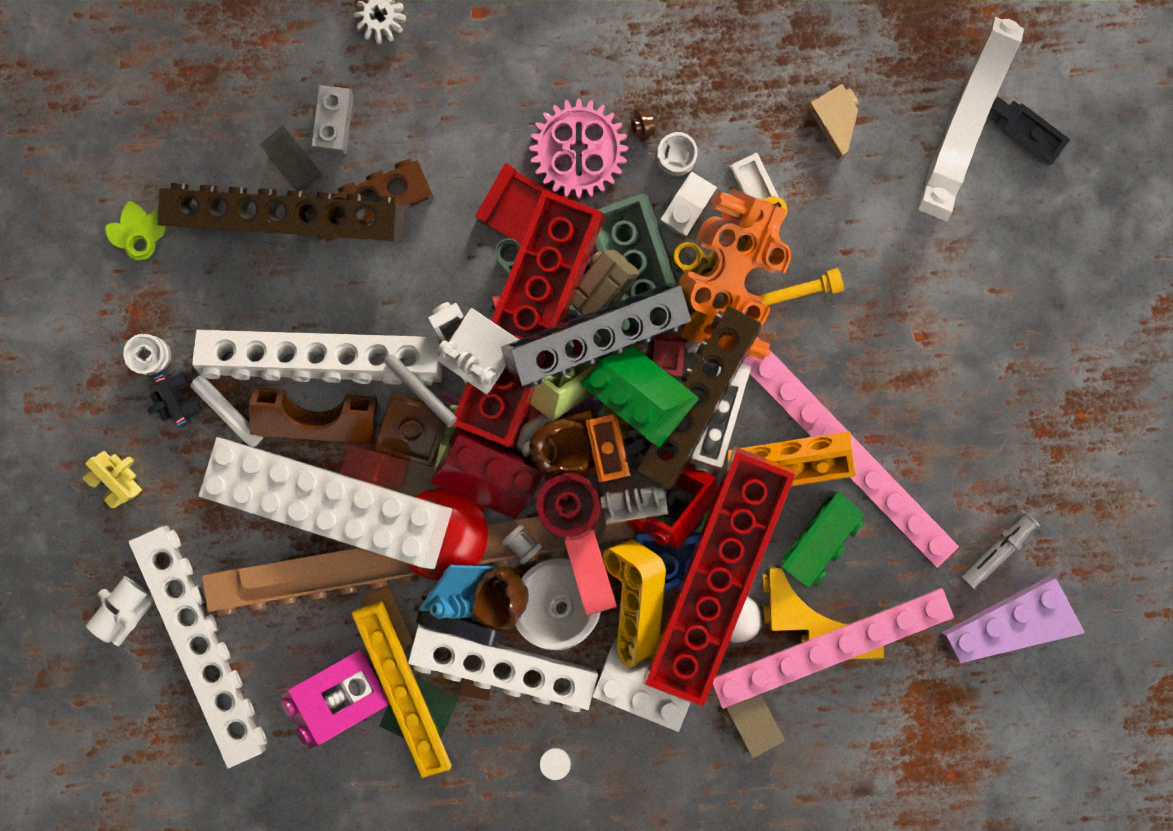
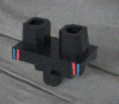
M184 371L169 375L161 373L154 377L165 400H162L158 391L150 394L154 405L147 409L149 415L159 413L162 421L166 422L171 419L167 410L169 408L178 427L182 426L184 428L192 424L190 420L203 412V409L195 396L181 402L177 392L190 386Z

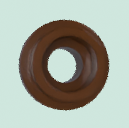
M642 110L636 111L634 118L631 119L632 133L635 137L638 136L641 141H647L649 137L655 135V122L650 112L644 113Z

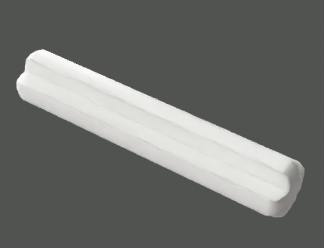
M199 375L190 384L191 388L248 446L256 447L262 441V436L250 435V423L206 378Z

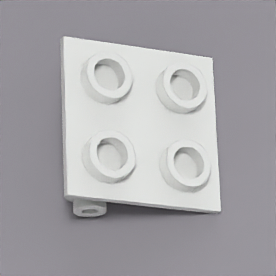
M471 308L450 341L444 340L439 345L438 351L441 355L437 361L488 395L506 367L501 346L519 339Z

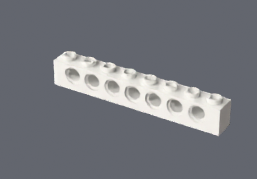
M196 330L192 365L202 377L208 379H218L220 375H224L238 380H248L250 376L262 377L268 381H278L280 377L292 378L298 382H308L310 378H316L329 383H339L341 379L353 380V382L359 384H369L371 380H377L390 385H399L402 383V380L385 363L378 366L372 365L377 357L384 356L387 359L393 354L401 363H404L410 357L417 358L416 362L407 368L425 386H430L432 382L441 383L443 364L437 361L441 355L438 347L442 341L439 337ZM234 352L231 359L222 361L226 353ZM257 353H264L261 360L252 362L253 357ZM287 354H294V358L290 362H282ZM317 355H325L323 361H321L320 363H312L314 357H316ZM347 356H355L352 363L348 365L342 364Z
M162 526L128 541L227 768L263 753L266 750V735L260 726L256 727L252 716L255 715L252 703L248 698H243L240 688L243 687L238 672L236 670L232 671L227 661L230 659L229 651L224 642L219 643L215 634V631H218L216 621L212 614L207 615L204 609L205 596L199 586L195 587L190 577L193 574V569L186 557L182 559L178 549L181 546V542L174 529L170 531L168 526ZM161 552L167 553L170 557V565L166 569L160 568L157 564V556ZM173 580H177L182 584L183 591L179 597L173 596L169 591V585ZM185 608L191 609L195 614V621L192 625H187L182 621L181 614ZM196 637H203L207 641L208 647L205 653H199L195 650L193 643ZM209 665H214L219 669L220 677L218 681H211L206 676V668ZM221 693H226L232 698V707L230 709H224L219 705L218 697ZM232 722H240L244 726L245 734L243 737H236L231 733L230 727Z

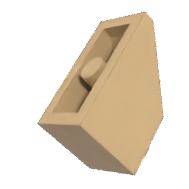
M843 84L812 101L808 106L809 111L839 159L844 157L849 150L858 113L856 105L859 104L854 92L850 88L846 90Z

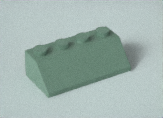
M642 193L597 209L605 215L595 242L597 251L614 249L627 262L640 271V274L620 301L667 283L678 284L649 195ZM656 308L650 312L651 323L657 317ZM628 318L622 323L624 331L628 330L630 326Z

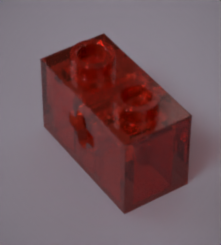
M348 444L340 474L397 491H403L411 461Z

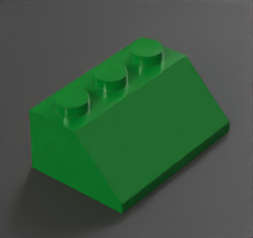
M634 346L628 347L625 352L610 355L601 359L581 383L584 388L659 448L699 399V397Z
M831 491L778 561L777 565L808 588L811 584L817 586L827 573L823 568L829 560L836 561L844 551L845 546L842 543L847 536L851 535L854 537L864 524L860 520L864 513L841 493Z

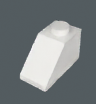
M691 172L670 203L659 224L681 238L686 239L717 187Z

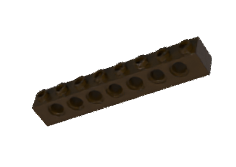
M171 183V189L159 188L157 225L403 242L405 204L395 203V197L376 196V202L365 201V195L347 194L346 200L335 199V193L317 192V198H306L305 191L287 190V196H276L277 190L258 189V194H247V188L229 187L228 193L218 192V186L200 185L199 191L189 190L190 184ZM195 199L197 201V210L192 214L189 205ZM224 200L227 209L225 214L221 216L218 206ZM251 202L256 206V212L252 218L247 213L248 205ZM280 204H283L285 216L279 220L276 210ZM312 206L315 210V217L309 222L306 219L305 213L307 208ZM341 207L345 212V218L342 223L338 224L335 220V213ZM371 209L375 214V220L368 226L365 223L364 217L366 212Z

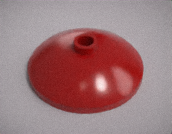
M443 488L430 489L416 495V498L452 508V513L446 529V538L442 542L435 569L404 563L419 576L434 581H439L444 571L450 565L476 566L483 557L488 542L487 522L476 502Z

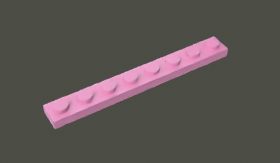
M940 588L718 675L714 679L713 686L723 709L950 620L954 616L945 593Z

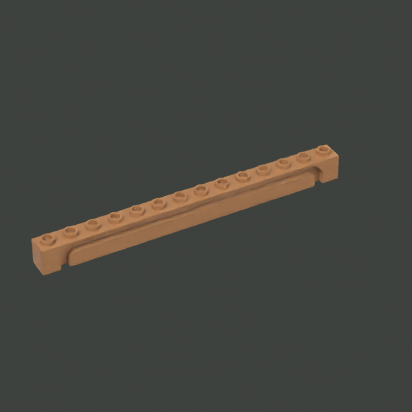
M601 505L600 519L594 528L598 543L610 541L611 547L629 540L628 538L635 537L634 530L628 526L626 521L606 524L604 509ZM535 516L487 525V547L477 565L489 563L490 566L502 567L508 565L507 559L518 558L508 545L503 546L501 542L520 524L524 526V532L535 543H539L542 546L527 562L539 560L538 554L550 552L552 558L568 555L565 541L551 535L544 528L539 517ZM353 548L202 575L208 612L217 611V616L234 614L236 613L235 607L247 605L248 611L266 608L265 602L277 600L278 606L296 603V597L308 595V600L327 597L326 591L338 589L339 595L357 592L356 586L368 584L369 590L387 587V581L399 579V584L418 581V574L413 572L403 561L366 549Z

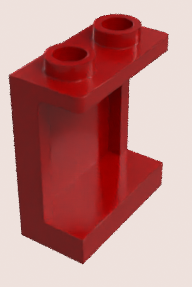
M505 163L476 213L475 218L521 244L542 190L552 191L516 171V168Z

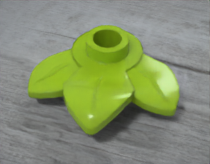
M128 201L122 210L120 223L107 224L105 229L111 244L125 249L130 258L143 261L153 255L155 242L164 235L166 226L157 225L158 209L147 215L139 205ZM143 240L145 242L144 250L137 251L136 243Z

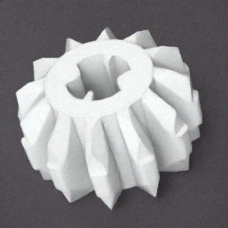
M368 0L367 4L358 1L357 6L362 11L353 14L354 19L360 21L356 25L357 31H365L364 38L367 41L375 34L377 44L382 43V35H386L390 42L393 41L394 38L391 31L393 30L401 34L403 29L397 23L406 21V16L400 13L404 9L402 3L394 4L395 0ZM381 12L384 15L385 21L379 23L374 14Z

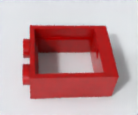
M665 452L660 459L667 461L674 456ZM688 463L676 485L696 496L675 524L670 527L653 517L626 521L630 528L637 532L643 531L651 535L661 545L668 544L676 549L681 546L711 507L718 490L716 477L704 471L696 470V467Z

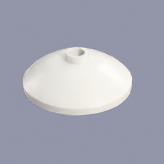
M556 558L543 561L533 566L523 575L521 579L528 588L529 601L526 610L515 625L526 640L542 649L563 650L577 645L592 632L601 612L586 615L569 559ZM567 604V610L560 614V607Z

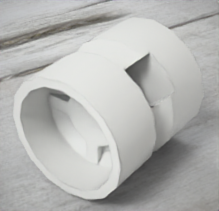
M673 132L666 135L661 140L657 150L659 169L665 175L672 178L687 175L693 169L698 156L695 141L689 135L682 132Z
M139 334L127 341L123 357L126 365L136 373L155 376L168 368L171 362V351L164 340L149 334Z

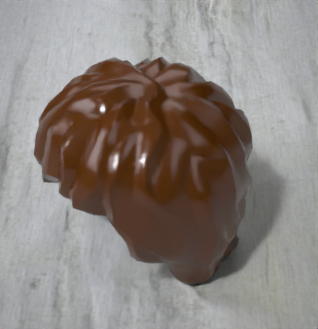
M564 419L546 422L531 438L529 444L531 460L542 472L556 477L565 473L578 474L585 471L590 465L592 447L588 430L581 423Z
M495 568L491 572L486 573L474 593L473 616L478 622L488 628L496 630L513 628L526 610L529 601V592L526 584L519 574H515L510 568Z

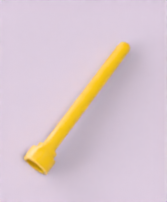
M838 268L826 271V274L821 275V279L758 296L763 298L762 304L767 306L820 291H825V293L831 292V294L844 292V286Z

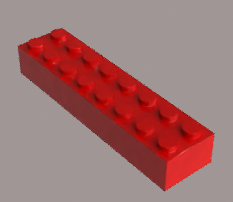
M543 189L491 321L517 339L525 338L564 323L604 222L605 215L600 210ZM544 351L537 355L536 362L538 366L542 365L545 361ZM507 366L488 395L467 381L454 414L457 417V421L453 425L507 447L515 448L520 430L531 408L530 402L534 387L524 388V386L512 383Z
M734 446L644 676L645 685L704 707L796 473L793 468Z

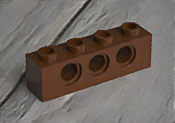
M406 159L394 165L395 169L384 174L383 170L368 175L366 177L367 181L359 185H355V182L339 187V193L336 194L335 199L346 200L347 194L364 195L367 192H372L376 196L395 197V203L405 204L406 210L430 200L434 196L419 161L412 162L411 159ZM396 180L402 181L405 184L404 191L399 195L390 194L388 190L389 185ZM309 206L306 213L309 220L312 221L315 217V210L312 206ZM371 209L366 212L364 217L367 225L372 224L375 220V214ZM344 218L335 220L338 224H340L343 222ZM316 236L322 245L338 238Z

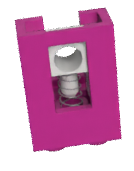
M361 649L280 694L283 711L288 717L293 718L298 727L296 728V734L299 740L304 745L307 744L309 749L319 746L390 704ZM350 681L358 686L357 696L349 692L348 684ZM335 686L337 690L326 696L324 700L321 693ZM342 702L345 703L346 707L334 714L331 713L329 708L337 707Z

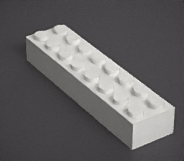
M216 437L199 493V497L430 569H435L452 513V508L219 437Z

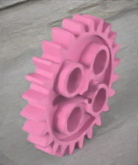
M577 99L576 106L571 108L568 100H565L564 110L561 111L559 107L554 105L555 115L551 116L545 112L543 113L546 124L536 122L535 126L540 131V134H531V139L537 142L538 145L530 146L529 151L537 153L538 156L531 159V164L541 165L535 173L537 176L546 174L543 181L544 185H548L551 182L555 183L553 187L554 193L558 192L562 187L565 189L564 194L566 198H568L571 191L576 192L577 199L581 198L582 191H587L589 197L592 198L593 188L597 187L601 193H604L603 183L607 182L613 186L615 182L611 175H622V171L617 167V164L623 165L627 163V159L620 156L621 153L628 152L627 146L620 145V142L627 139V134H617L622 128V123L612 124L611 122L615 114L610 113L605 117L603 115L604 105L600 106L596 111L593 110L592 100L589 101L587 107H582L581 100ZM578 122L582 124V147L587 148V150L582 151L581 176L576 175V152L570 150V148H575L576 123ZM560 127L569 128L572 131L571 138L567 141L558 140L555 136L557 129ZM590 127H598L603 132V136L598 141H591L586 137L585 133ZM561 157L570 159L572 167L565 172L559 171L555 167L557 159ZM591 157H597L602 161L603 166L599 171L593 172L587 169L586 161Z

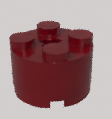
M565 473L551 478L543 484L537 495L536 507L538 517L544 528L556 538L569 541L582 539L591 533L599 522L601 503L598 493L591 482L581 475ZM570 500H573L576 510L565 514L561 505L563 503L568 504Z

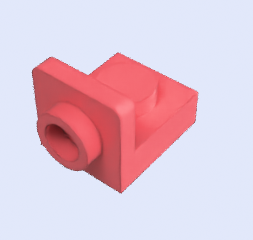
M664 332L654 335L652 361L668 374L682 376L685 338L675 333L664 334Z

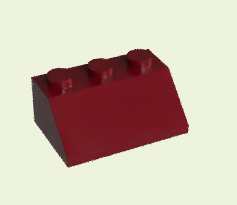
M456 426L430 483L515 519L531 501L544 472L534 464L531 458L524 457L515 451Z

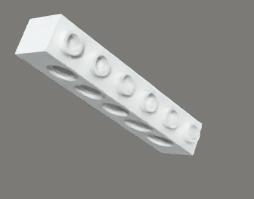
M420 623L417 626L408 664L414 665L413 669L421 673L431 674L432 670L444 673V678L460 682L461 678L473 680V685L484 689H491V686L503 688V693L515 697H520L521 693L533 696L532 700L550 705L551 701L562 703V708L573 712H580L581 708L589 710L598 677L597 670L590 667L501 644L498 647L486 645ZM439 647H446L451 651V657L446 661H439L434 657V651ZM469 655H476L481 659V664L475 669H470L464 665V659ZM504 662L510 665V673L506 676L496 675L493 669L498 663ZM530 670L539 672L541 675L540 680L535 684L526 683L523 679L526 672ZM559 678H566L570 681V686L566 691L559 692L553 688L554 682Z

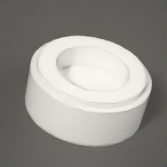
M560 748L548 749L540 759L541 772L549 779H562L570 770V757Z

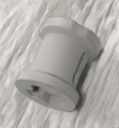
M520 524L501 544L503 546L508 545L520 558L519 562L523 565L542 546L539 543H535L524 532V526Z

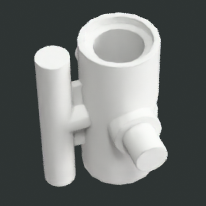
M124 576L112 592H109L107 589H102L98 592L97 597L100 600L101 607L86 624V627L104 642H112L120 646L154 603L151 592L148 590L146 592L138 583Z

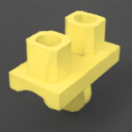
M103 451L96 457H91L85 463L88 468L82 479L94 488L103 482L109 488V491L103 498L111 508H115L122 503L124 504L142 491L133 481L136 475L129 469L134 463L130 456L122 461L116 454L110 457Z

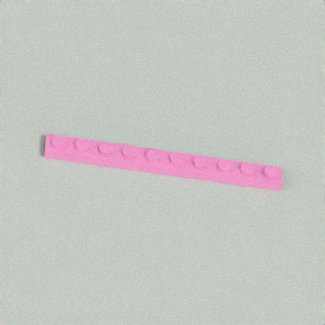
M770 352L769 357L765 356L764 361L746 356L742 364L751 366L750 376L809 437L847 432L843 425L772 352ZM851 435L855 454L856 476L849 478L935 568H938L959 546Z

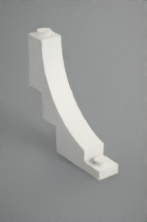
M995 17L966 76L963 91L948 120L944 137L929 166L918 210L946 222L953 211L956 195L963 183L972 154L992 104L1021 44L1024 28L1020 27L1015 21L1010 19L1002 20Z

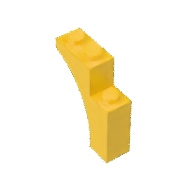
M767 567V574H762L763 593H768V605H763L764 624H769L770 630H806V635H801L802 643L848 625L828 619L808 607L791 588L782 568ZM884 645L850 659L884 658Z

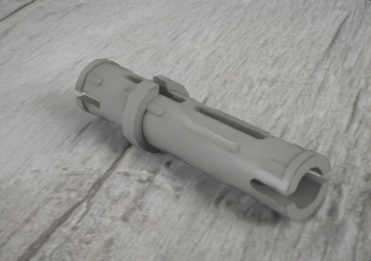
M1026 512L1013 527L1001 533L1002 537L961 576L962 579L973 590H977V587L1015 550L1019 551L1022 548L1021 544L1041 525Z

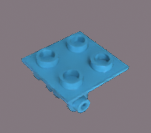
M450 565L444 571L443 576L433 590L428 593L426 600L419 608L420 611H430L431 615L437 619H463L464 617L476 619L472 614L476 587L484 575L491 572L496 566Z

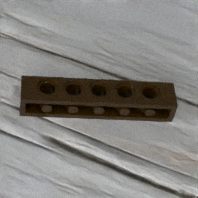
M729 305L724 313L719 311L711 325V328L715 329L709 340L706 338L702 340L696 352V355L700 356L694 367L689 365L681 379L684 386L691 392L695 390L704 392L706 399L702 404L694 405L684 417L691 422L689 430L684 433L674 430L661 445V447L664 445L673 446L676 450L675 456L667 461L658 457L660 448L652 443L649 450L646 448L642 449L635 463L639 466L637 472L640 476L659 486H663L664 489L670 492L673 491L762 329L761 322ZM723 336H731L736 340V345L730 350H724L720 348L718 342ZM709 363H716L721 367V372L716 377H707L703 373L704 367Z

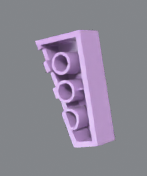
M1048 576L941 632V635L954 660L963 663L1084 634L1085 632L1057 579Z

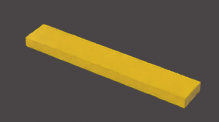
M377 602L354 610L352 612L353 619L421 778L450 770L452 765L383 602Z

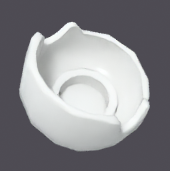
M748 596L730 642H747L753 639L763 626V611L759 603Z

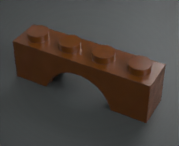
M254 387L249 403L250 435L373 445L377 423V397L346 394L343 401L337 407L328 411L315 412L296 405L289 398L285 389Z

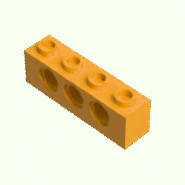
M850 431L740 448L793 468L796 475L791 486L856 476L855 454ZM728 450V462L733 450Z

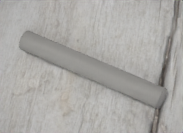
M393 354L385 360L384 363L448 427L457 421V417Z

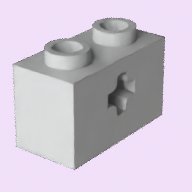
M319 85L312 147L316 152L346 155L354 98L350 89Z

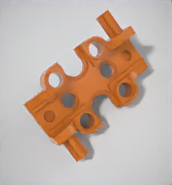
M732 189L730 195L722 191H718L717 196L713 195L711 200L714 202L712 208L723 212L722 216H713L704 221L698 233L696 244L714 252L716 257L715 266L708 274L704 275L685 270L684 274L682 273L677 285L682 287L691 321L682 324V329L674 332L675 334L700 344L704 338L709 340L715 330L711 328L715 316L719 311L724 313L728 305L744 314L748 308L746 315L761 322L762 325L764 324L771 308L762 304L763 298L753 293H748L744 282L747 274L756 268H761L771 273H774L775 270L786 273L791 261V250L779 237V230L786 214V209L736 189ZM723 231V235H722V237L719 239V235H720V233ZM746 235L748 237L747 246L743 250L738 251L736 245L739 237ZM722 292L724 294V302L721 306L714 308L713 300L716 294ZM723 336L719 340L718 345L724 350H730L736 345V340L731 336ZM756 339L747 355L764 361L765 356L769 357L771 351L768 350L770 344Z

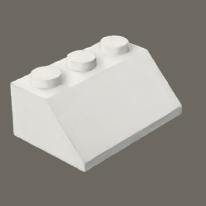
M615 637L592 697L679 732L691 702L645 685L644 676L651 658L633 667L625 666L618 657V638Z

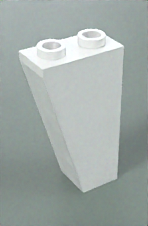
M719 365L717 367L715 377L718 376L721 372V367ZM741 365L693 452L688 464L696 467V470L704 471L717 478L722 469L751 366Z

